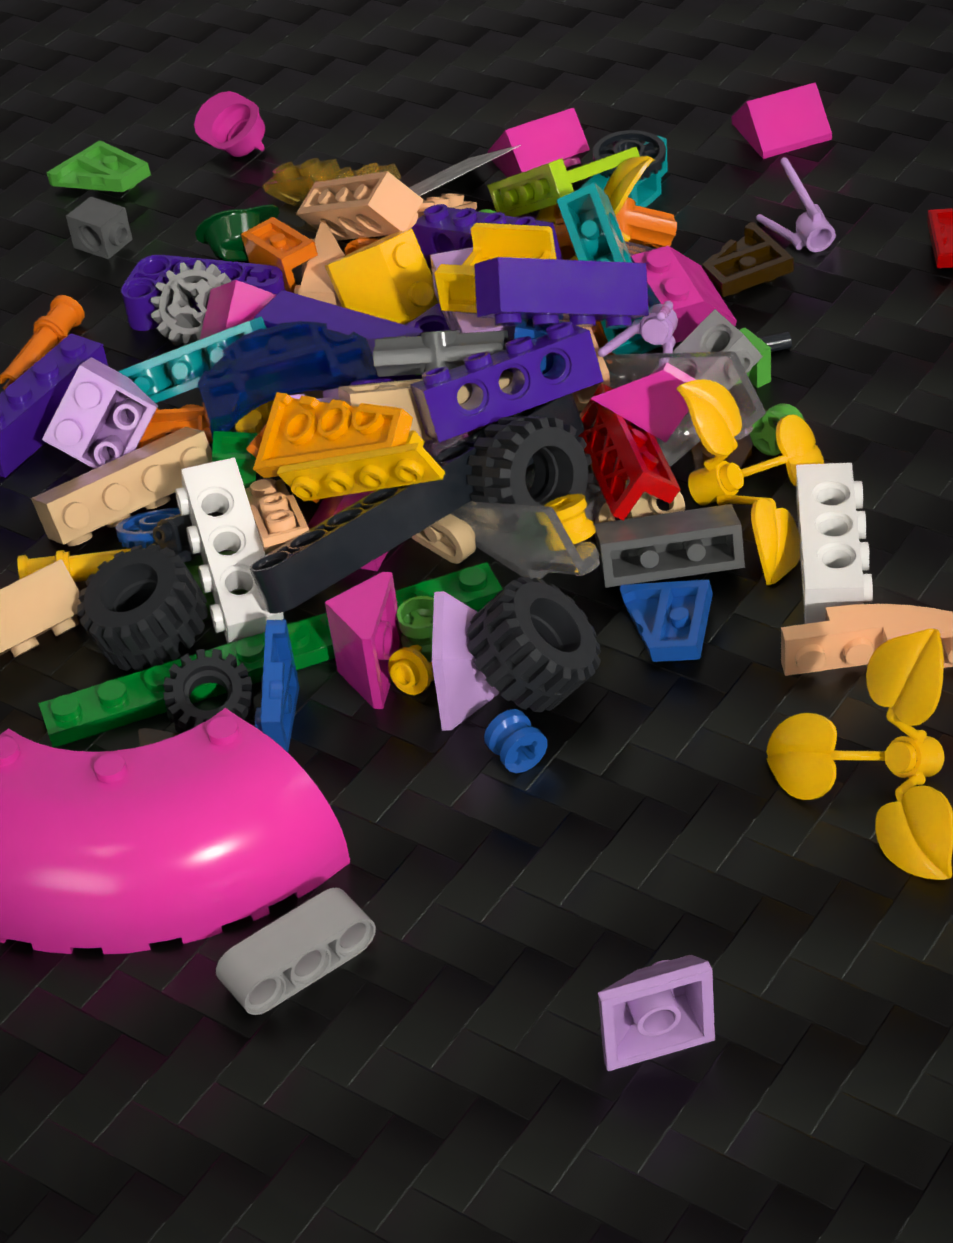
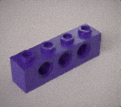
M437 204L425 209L424 215L418 218L411 228L426 263L431 269L430 255L473 247L471 228L475 223L549 226L553 232L556 258L563 260L553 222L535 220L529 216L519 218L505 216L502 212L484 213L477 212L473 208L456 209L449 208L445 204Z
M562 322L546 329L547 335L532 340L531 337L526 336L511 340L505 344L506 350L490 355V352L485 351L472 354L464 359L465 365L449 370L448 367H438L426 371L422 374L423 380L410 384L425 434L437 442H442L496 422L503 417L512 416L603 382L590 330L573 325L572 322ZM552 353L554 359L553 366L547 373L542 374L540 370L541 361L545 355ZM511 368L513 371L512 382L508 387L501 389L499 386L500 375L504 370ZM470 383L472 386L470 399L464 404H459L457 400L459 389L463 385Z

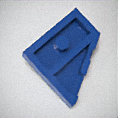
M709 579L626 584L620 586L623 603L653 662L700 660L713 595Z
M267 620L262 675L261 707L256 708L255 727L288 752L300 686L286 620Z

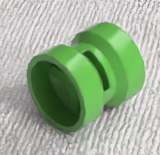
M417 596L406 600L397 609L396 616L401 632V647L419 645L422 647L421 653L428 662H432L434 598Z

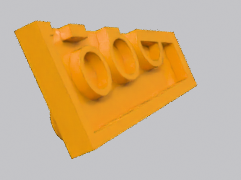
M276 392L253 470L263 478L279 476L277 472L280 466L406 445L413 417L404 409L365 403H361L359 406H350L342 400L332 399L330 403L319 402L315 397L301 395L300 399H296L287 393Z

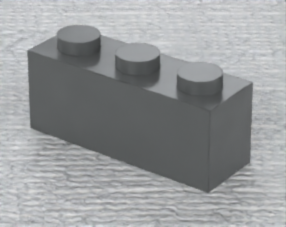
M732 504L594 524L596 529L595 539L598 566L605 588L745 568L742 526Z

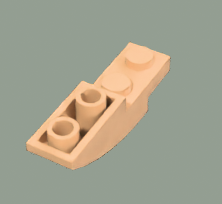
M270 478L261 479L253 482L249 488H245L265 554H269L309 530L294 495L289 494L282 479L277 481Z
M854 604L826 607V621L781 627V663L784 674L788 676L867 665L874 651L884 642L925 629L939 630L943 647L944 668L953 667V612L936 608L898 604Z

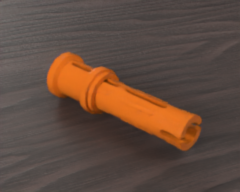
M58 295L52 300L50 311L47 315L39 317L35 322L32 337L6 370L0 374V385L4 384L9 378L8 382L2 387L4 390L66 338L73 327L82 323L85 318L84 310L76 300L66 295Z

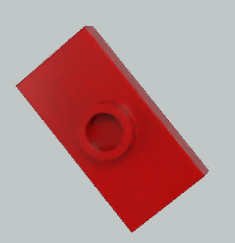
M953 208L928 210L927 224L937 268L953 267Z

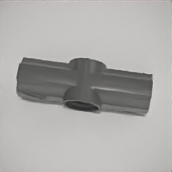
M460 330L423 332L421 336L384 337L375 339L373 350L374 367L377 370L378 377L423 374L438 367H448L451 370L465 365L464 359L472 354L488 351L492 355L506 350L505 344L510 340L507 330L460 333Z

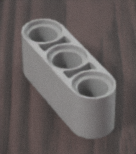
M330 888L230 948L220 958L216 967V976L247 1013L252 1015L263 1014L360 954L372 942L376 926L344 890Z

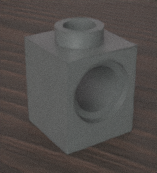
M89 197L66 215L73 247L109 259L133 240L125 207Z

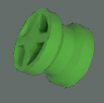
M780 403L769 408L768 411L757 415L750 426V438L753 445L766 455L775 456L780 454L781 451L776 441L777 426L774 424L778 423L781 418L793 414L804 420L800 411L790 404Z

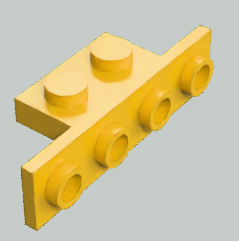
M415 430L409 431L406 445L280 466L277 474L291 488L293 494L305 502L442 480L445 471L423 448L424 440Z

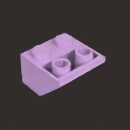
M91 357L79 365L42 440L95 469L136 450L158 405L130 378Z

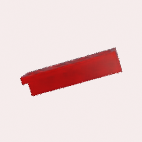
M601 383L592 397L610 391L613 388ZM590 399L580 414L585 430L578 437H583L587 444L584 449L585 454L591 455L592 464L590 465L612 516L624 521L644 492L671 504L681 489L655 436ZM616 458H617L616 465H615V469H614V472H613L615 460H616ZM630 480L631 482L625 489L626 481Z

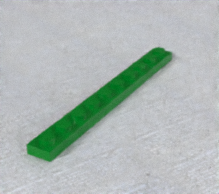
M485 562L396 590L395 594L397 607L399 608L403 602L417 596L434 598V592L444 591L479 612L502 590V587L489 564ZM327 612L287 625L296 670L335 658ZM265 632L206 650L205 657H212L213 649L221 650L222 659H226L230 653L236 657L237 666L243 663L247 668L248 677H251L252 684L262 682ZM196 654L189 656L191 660L197 659ZM181 659L38 703L52 747L65 745L167 712L163 694L165 692L164 680L165 677L170 678L169 669L173 664H176L178 667L182 666ZM204 683L194 688L190 695V701L193 704L227 693V691L220 684Z

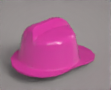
M227 91L209 98L201 106L196 115L194 127L196 134L203 141L234 157L245 156L254 149L259 151L265 149L261 141L265 134V124L259 115V107L254 102L238 93Z

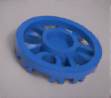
M179 508L154 510L124 519L116 525L119 542H122V546L126 548L142 545L143 549H146L155 542L153 529L157 526V523L162 519L180 514Z

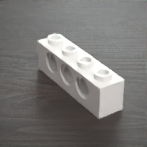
M235 457L181 469L182 488L175 489L176 499L181 516L189 514L192 526L186 528L191 551L193 554L201 553L204 565L198 566L202 589L204 593L212 592L215 604L210 605V614L215 632L224 631L227 644L265 632L266 621L283 620V612L276 614L267 612L250 571V566L264 557L265 552ZM212 512L223 513V515L217 517L209 516L208 514ZM224 550H232L236 552L232 555L219 554V552ZM235 589L248 591V593L243 595H235L230 592Z
M852 463L796 465V505L800 535L805 624L826 621V607L872 603L873 585L872 574H863L862 570H869L868 542L859 541V539H866L865 511H856V509L863 508L862 481L853 480Z

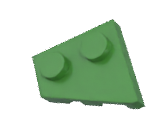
M101 140L47 172L49 184L54 187L124 192L132 189L137 183L151 175L148 162Z

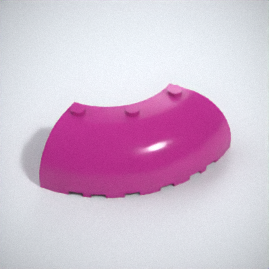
M226 708L209 720L172 738L141 747L117 751L85 752L54 748L24 738L9 728L0 734V943L4 944L7 939L31 943L33 950L72 954L73 948H102L103 954L151 950L150 943L168 941L180 937L183 944L223 933L222 925L250 915L253 921L270 914L269 906L286 899L292 894H295L297 898L302 897L323 884L350 863L346 840L340 824L324 795L310 776L278 743Z

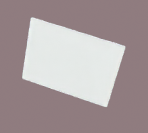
M521 145L468 158L409 187V189L418 196H421Z

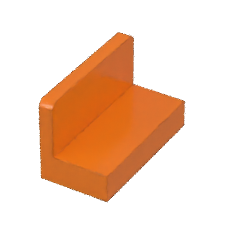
M271 217L241 233L249 263L278 267L283 273L285 290L294 293L296 286L292 269L318 255L313 240L275 217Z

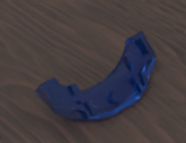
M297 321L280 323L278 326L266 329H258L230 344L222 351L223 357L212 369L204 371L198 381V388L213 442V431L229 432L249 412L275 399L276 392L293 394L303 391L330 390L340 386H351V383L355 381L379 379L374 367L373 355L365 337L355 332L346 335L327 329V323Z

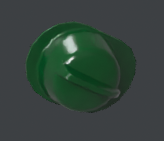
M271 204L216 213L203 220L197 226L195 231L196 238L199 242L209 245L219 260L232 262L248 261L241 233L271 217L277 219L280 213L279 208Z

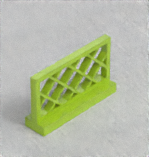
M636 146L570 170H566L563 158L487 186L496 212H502L505 216L517 217L558 204L557 199L574 192L571 183L615 168L623 161L633 157H640Z

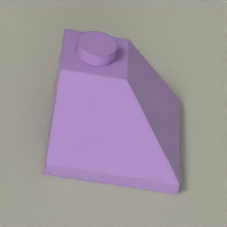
M444 591L434 592L432 666L442 731L453 730L500 694L495 687L492 688L485 680V675L477 669L474 663L476 658L469 651L468 643L471 640L467 636V629L471 625V619L478 612Z
M693 955L673 960H662L654 963L652 966L638 969L598 992L604 1064L607 1071L715 1041L713 973L709 961Z

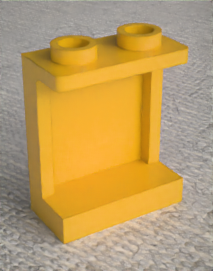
M475 223L471 228L473 251L462 265L440 264L434 272L441 311L477 313L474 264L496 257L557 259L552 228L549 226Z

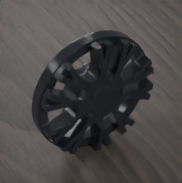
M638 130L619 131L606 135L594 145L593 161L637 146L640 157L649 156L655 159L639 178L643 180V177H650V172L657 174L658 171H661L662 163L666 157V147L664 142L654 134ZM641 140L646 141V142H649V143L646 144V145H643V144L641 143ZM613 143L614 148L607 147V145ZM617 167L601 172L600 175H605L606 178H609Z

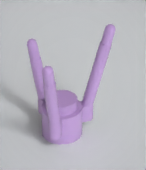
M783 157L781 164L807 211L798 217L796 233L791 232L762 214H758L756 220L789 240L797 250L806 246L812 252H821L828 248L836 238L835 230L826 220L819 205L813 204L789 160Z
M665 301L664 304L651 306L649 308V316L634 320L631 327L625 329L600 348L598 355L604 357L635 334H641L646 342L653 345H662V365L666 362L672 365L673 348L676 344L672 334L678 323L677 315L672 309L673 303Z

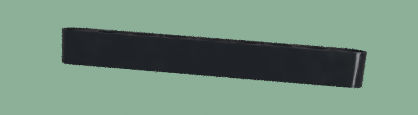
M572 393L514 414L516 416L547 417L563 420V424H570L577 430L575 436H579L585 430ZM490 424L432 457L445 471L442 480L376 490L254 562L250 566V571L267 612L276 614L297 607L472 501L470 494L474 492V486L468 485L467 475H471L473 466L468 465L470 455H476L477 449L474 447V444L478 437L486 438L484 430ZM532 457L530 458L527 467L534 463Z

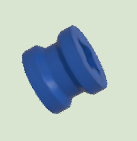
M517 709L507 710L495 717L486 728L484 734V742L494 754L500 755L502 764L509 772L521 773L533 768L540 762L548 746L546 737L538 728L531 727V721L528 717Z

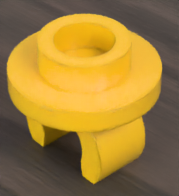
M419 645L403 647L391 655L388 662V671L393 683L402 692L410 695L420 694L434 681L432 662H428L421 653L422 647Z

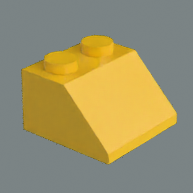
M413 229L392 233L324 265L339 301L344 308L405 324L413 321L439 303L434 292L433 277Z

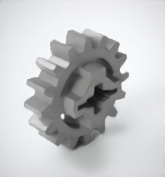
M196 260L194 268L191 270L184 262L180 263V273L177 275L168 270L166 275L169 282L167 284L157 282L155 286L162 293L160 296L152 297L150 301L158 309L151 313V317L159 324L157 329L165 338L169 336L168 339L176 346H179L182 342L184 345H188L200 340L211 289L231 282V279L225 273L221 274L216 265L211 264L206 268L200 260ZM191 297L198 303L197 306L201 310L200 313L192 307L193 304L189 300Z

